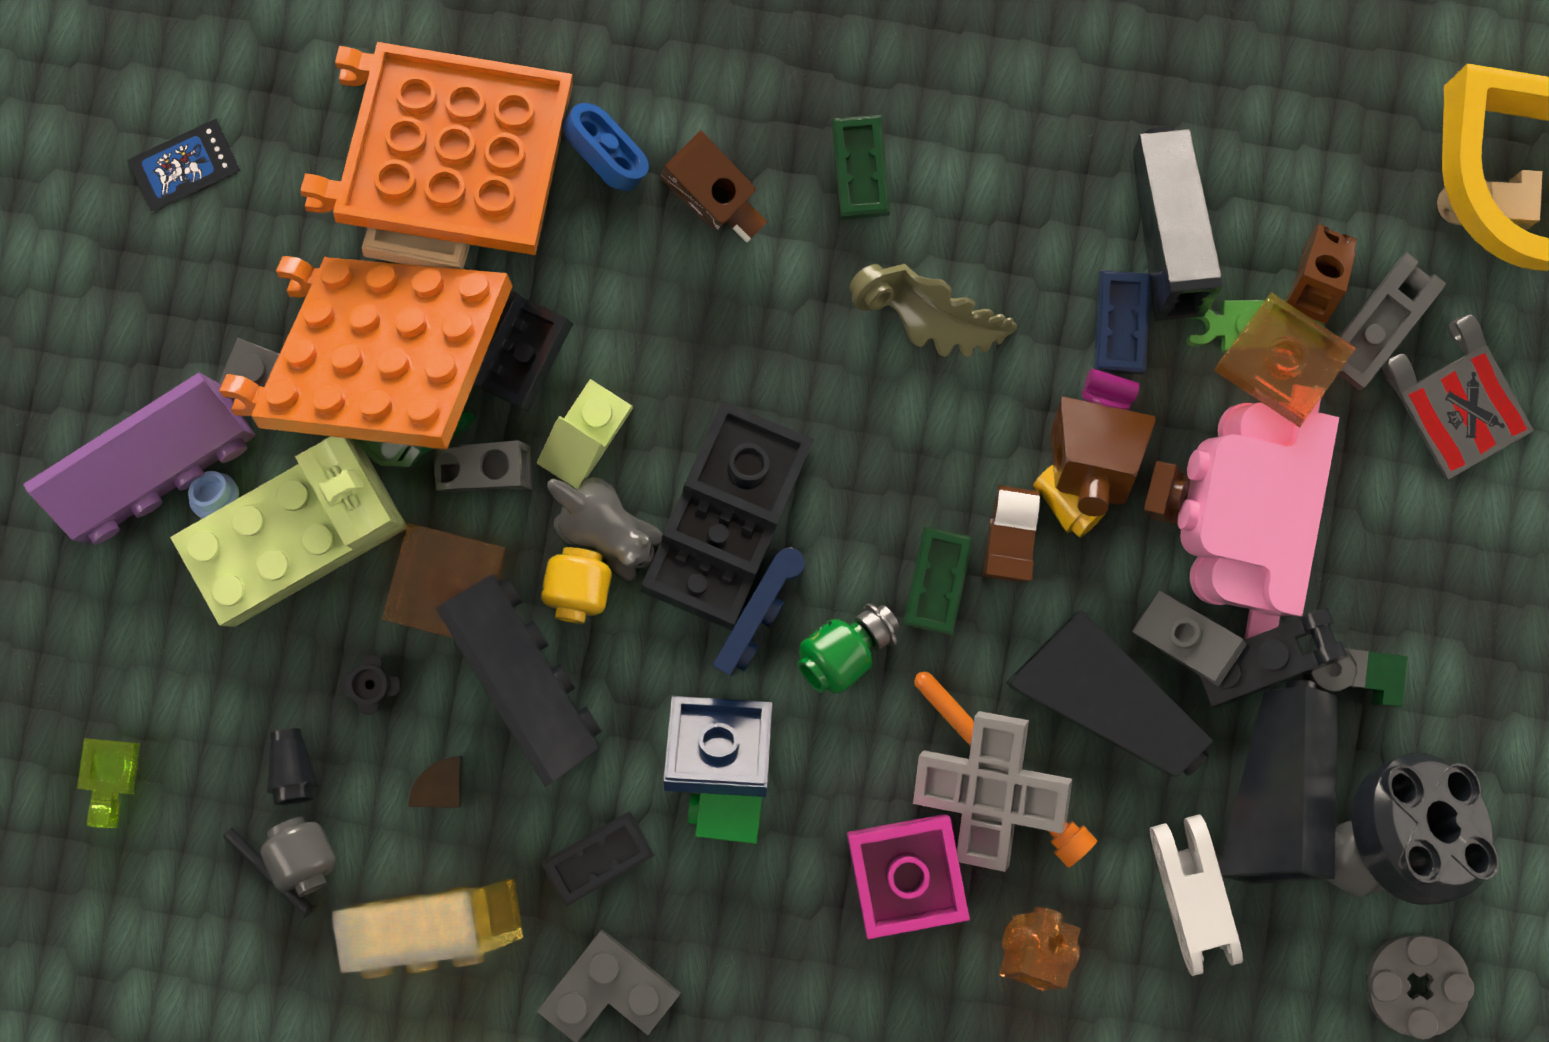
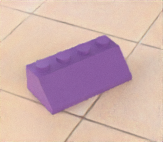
M197 373L23 485L31 497L72 540L83 543H90L92 541L94 545H97L115 536L120 531L118 524L134 514L139 518L157 509L163 503L160 497L177 487L179 490L189 488L194 480L205 474L203 470L218 460L221 463H226L243 454L248 449L245 443L256 437L244 416L233 414L231 407L234 400L233 398L221 395L219 391L221 384L201 373Z

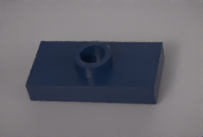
M1104 270L1099 272L1093 369L1110 373L1141 375L1146 372L1150 273Z

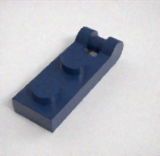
M784 548L776 554L714 661L713 666L730 676L736 667L745 672L759 648V645L751 641L761 624L768 628L771 627L784 604V601L778 599L777 595L786 580L798 578L803 571L804 558L797 549Z

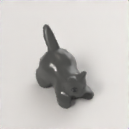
M591 477L585 479L582 486L575 490L567 483L557 479L548 481V490L553 498L563 506L561 514L554 519V528L556 534L566 544L593 548L597 553L602 554L603 559L614 573L626 582L636 579L638 576L637 568H645L652 563L655 555L653 547H659L663 533L654 525L638 519L625 511L611 484L601 478Z

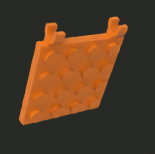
M377 42L374 54L339 46L335 65L336 68L341 69L339 76L340 85L361 86L366 81L367 84L341 182L305 173L300 191L302 196L307 197L305 203L306 211L327 213L333 210L336 223L536 255L563 132V123L566 118L573 86L572 74Z
M283 256L276 269L279 278L291 279L286 290L290 297L306 298L265 387L258 386L252 380L242 376L226 375L219 391L223 397L235 398L231 407L233 414L237 416H252L258 428L447 449L512 289L508 274L324 257L320 268H314L300 258Z

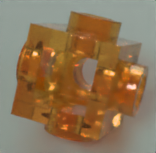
M1035 907L1032 913L1013 916L1002 938V948L1005 952L999 975L1041 990L1067 988L1070 972L1077 965L1080 955V946L1077 942L1081 928L1063 922L1064 915L1048 908Z

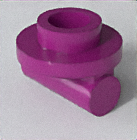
M1091 368L1086 377L1081 395L1087 402L1129 411L1131 403L1138 395L1140 385L1138 382Z

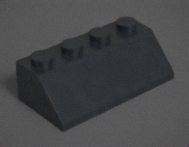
M492 573L435 609L541 782L546 787L599 749V743L595 736L601 733L602 730L588 707L585 706L578 710L568 693L576 688L561 663L552 667L542 650L548 647L549 644L536 622L532 620L525 624L517 611L516 606L523 603L510 579L505 577L499 581L495 573Z

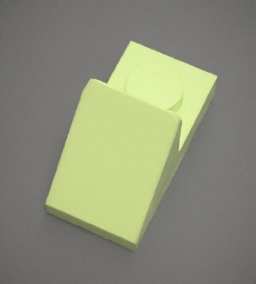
M590 379L565 418L559 416L537 464L575 489L581 487L632 411V405Z

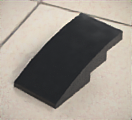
M376 259V260H375V262L394 263V262H389V261H384V260H379V259ZM511 290L473 386L529 412L573 323L566 317L532 303Z
M722 401L684 483L682 494L665 528L661 543L643 580L640 592L729 630H733L814 439Z

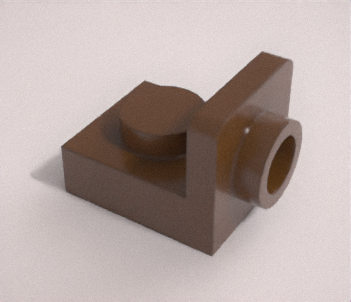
M1156 461L1144 511L1153 520L1178 525V513L1182 503L1188 497L1191 479L1184 475L1177 465Z

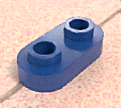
M580 103L573 107L563 123V133L570 145L586 160L607 185L623 191L635 189L649 170V163L645 154L600 107L590 103Z

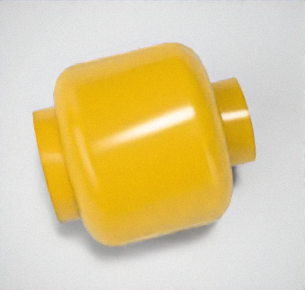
M565 547L562 554L555 555L549 559L541 599L548 607L556 609L555 619L569 623L584 624L586 615H598L605 610L612 571L608 565L602 562V554L581 548Z

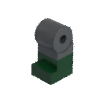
M1345 648L1348 655L1345 659L1304 674L1307 681L1317 684L1318 690L1324 692L1341 691L1345 688L1373 691L1372 705L1403 707L1409 656Z

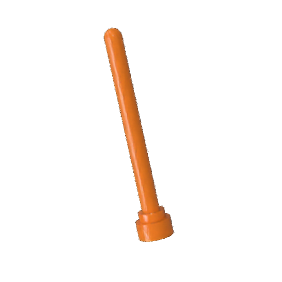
M929 672L918 673L914 680L916 688L971 747L974 720ZM1073 821L1069 824L1066 823L1063 833L1048 831L1054 837L1051 840V843L1057 848L1054 853L1067 868L1079 861L1098 841L1084 825L1079 828Z

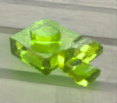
M84 738L77 789L92 790L87 826L117 828L120 815L118 793H134L140 743Z

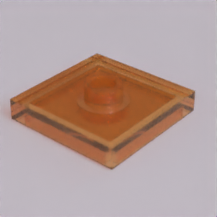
M1271 292L1220 360L1214 371L1300 428L1356 348Z
M408 523L382 620L453 638L435 608L492 573H495L499 579L507 548Z

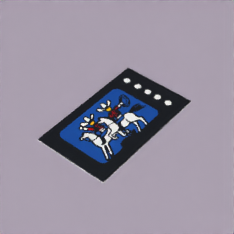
M217 118L128 159V163L151 212L241 171Z

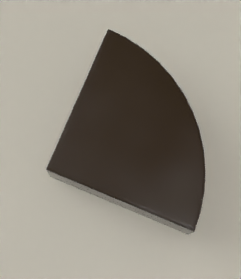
M463 756L446 758L429 766L413 785L408 807H461Z

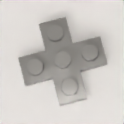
M979 711L974 717L969 759L925 750L919 755L913 804L962 813L957 848L959 863L1006 872L1010 865L1015 824L1057 833H1063L1066 828L1073 779L1022 769L1029 720Z

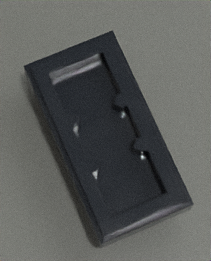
M628 811L542 861L541 864L567 907L655 856V853L632 812Z

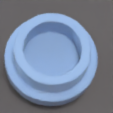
M207 471L190 484L188 490L189 504L198 517L203 519L239 498V488L229 475L216 471Z

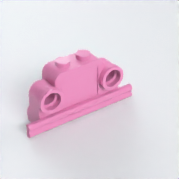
M1292 386L1288 407L1268 402L1242 403L1230 407L1219 420L1218 437L1203 441L1197 450L1192 453L1188 462L1187 476L1191 481L1188 497L1182 503L1178 513V527L1181 529L1180 538L1184 549L1191 555L1198 556L1190 570V584L1196 596L1208 604H1228L1250 609L1244 639L1277 628L1280 616L1303 615L1339 417L1318 413L1322 392Z

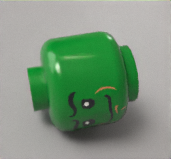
M840 619L828 620L801 642L799 647L801 659L797 661L798 669L804 679L816 691L823 693L827 690L833 694L843 693L870 671L873 660L869 648L873 646V642L866 630L858 623L853 622L849 625Z

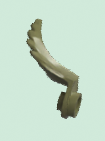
M878 264L869 265L859 271L849 284L852 303L858 310L876 311L889 305L898 312L912 344L923 347L930 339H933L938 354L944 357L951 354L957 343L962 356L965 358L973 355L976 346H978L981 353H986L990 350L993 341H995L996 345H999L1006 336L1014 333L1017 329V324L1012 318L1006 319L1003 314L993 316L994 312L990 309L973 311L975 302L967 297L951 298V287L944 280L918 276L905 264L885 269Z

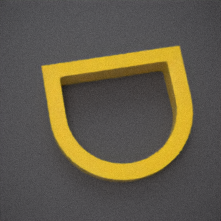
M1466 64L1444 85L1442 174L1449 202L1462 226L1485 250L1497 258L1521 268L1549 271V238L1532 234L1520 228L1504 215L1488 190L1481 158L1485 111L1549 121V77Z

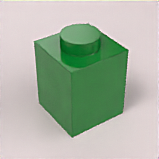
M691 793L687 823L697 825L695 837L757 844L762 797Z

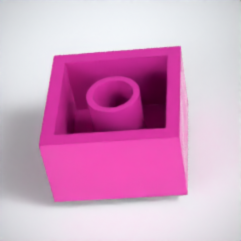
M947 814L847 832L867 939L970 920L951 819Z

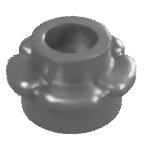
M871 603L866 604L862 608L863 612L854 618V622L862 626L869 634L873 642L871 648L878 651L887 644L894 646L897 642L894 633L899 630V623L896 617L884 605L877 608Z

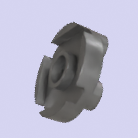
M1421 934L1394 936L1382 943L1374 951L1367 964L1368 992L1366 991V996L1373 1013L1389 1028L1418 1039H1429L1434 1035H1440L1451 1029L1464 1015L1468 1002L1474 994L1473 981L1469 977L1468 968L1460 954L1446 942L1432 936ZM1413 973L1419 977L1425 974L1428 976L1429 981L1426 985L1428 992L1423 997L1416 994L1410 998L1407 994L1411 988V984L1407 980L1410 974Z

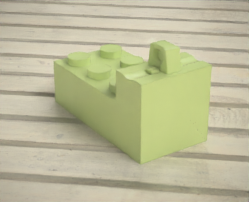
M328 437L321 443L295 456L299 463L298 465L170 537L219 626L236 627L408 528L367 454L350 438Z

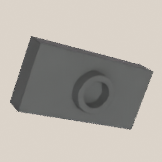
M1162 591L1158 592L1132 631L1137 638L1220 686L1247 645L1243 638Z

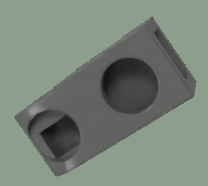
M505 441L460 445V447L436 449L433 451L435 491L532 490L530 446L523 442Z

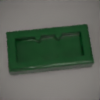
M881 115L832 119L840 220L890 216Z
M926 526L923 527L902 625L950 636L953 635L974 537Z

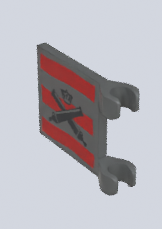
M1472 315L1459 317L1447 326L1451 338L1464 352V356L1418 382L1409 359L1403 354L1390 356L1380 368L1384 378L1401 399L1445 480L1453 478L1534 431L1489 351L1479 322Z

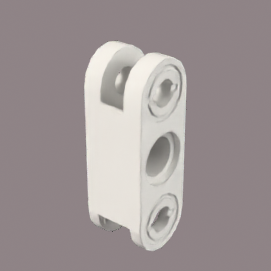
M1200 814L1184 819L1189 849L1177 851L1172 833L1166 823L1150 828L1151 842L1185 964L1191 976L1203 973L1202 961H1204L1202 951L1220 946L1231 966L1243 962L1239 937L1207 825Z

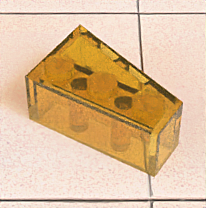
M514 878L498 880V882L481 887L467 888V886L451 888L450 891L425 895L415 894L356 904L332 911L341 973L361 971L362 979L393 974L392 966L406 965L407 973L428 971L438 968L437 960L452 958L453 967L484 962L483 953L523 938Z

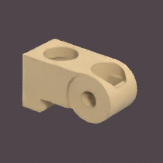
M1521 170L1509 180V183L1486 181L1488 190L1497 206L1517 226L1527 230L1540 221L1542 171ZM1444 188L1438 197V211L1442 218L1449 223L1462 225L1452 209L1446 189Z

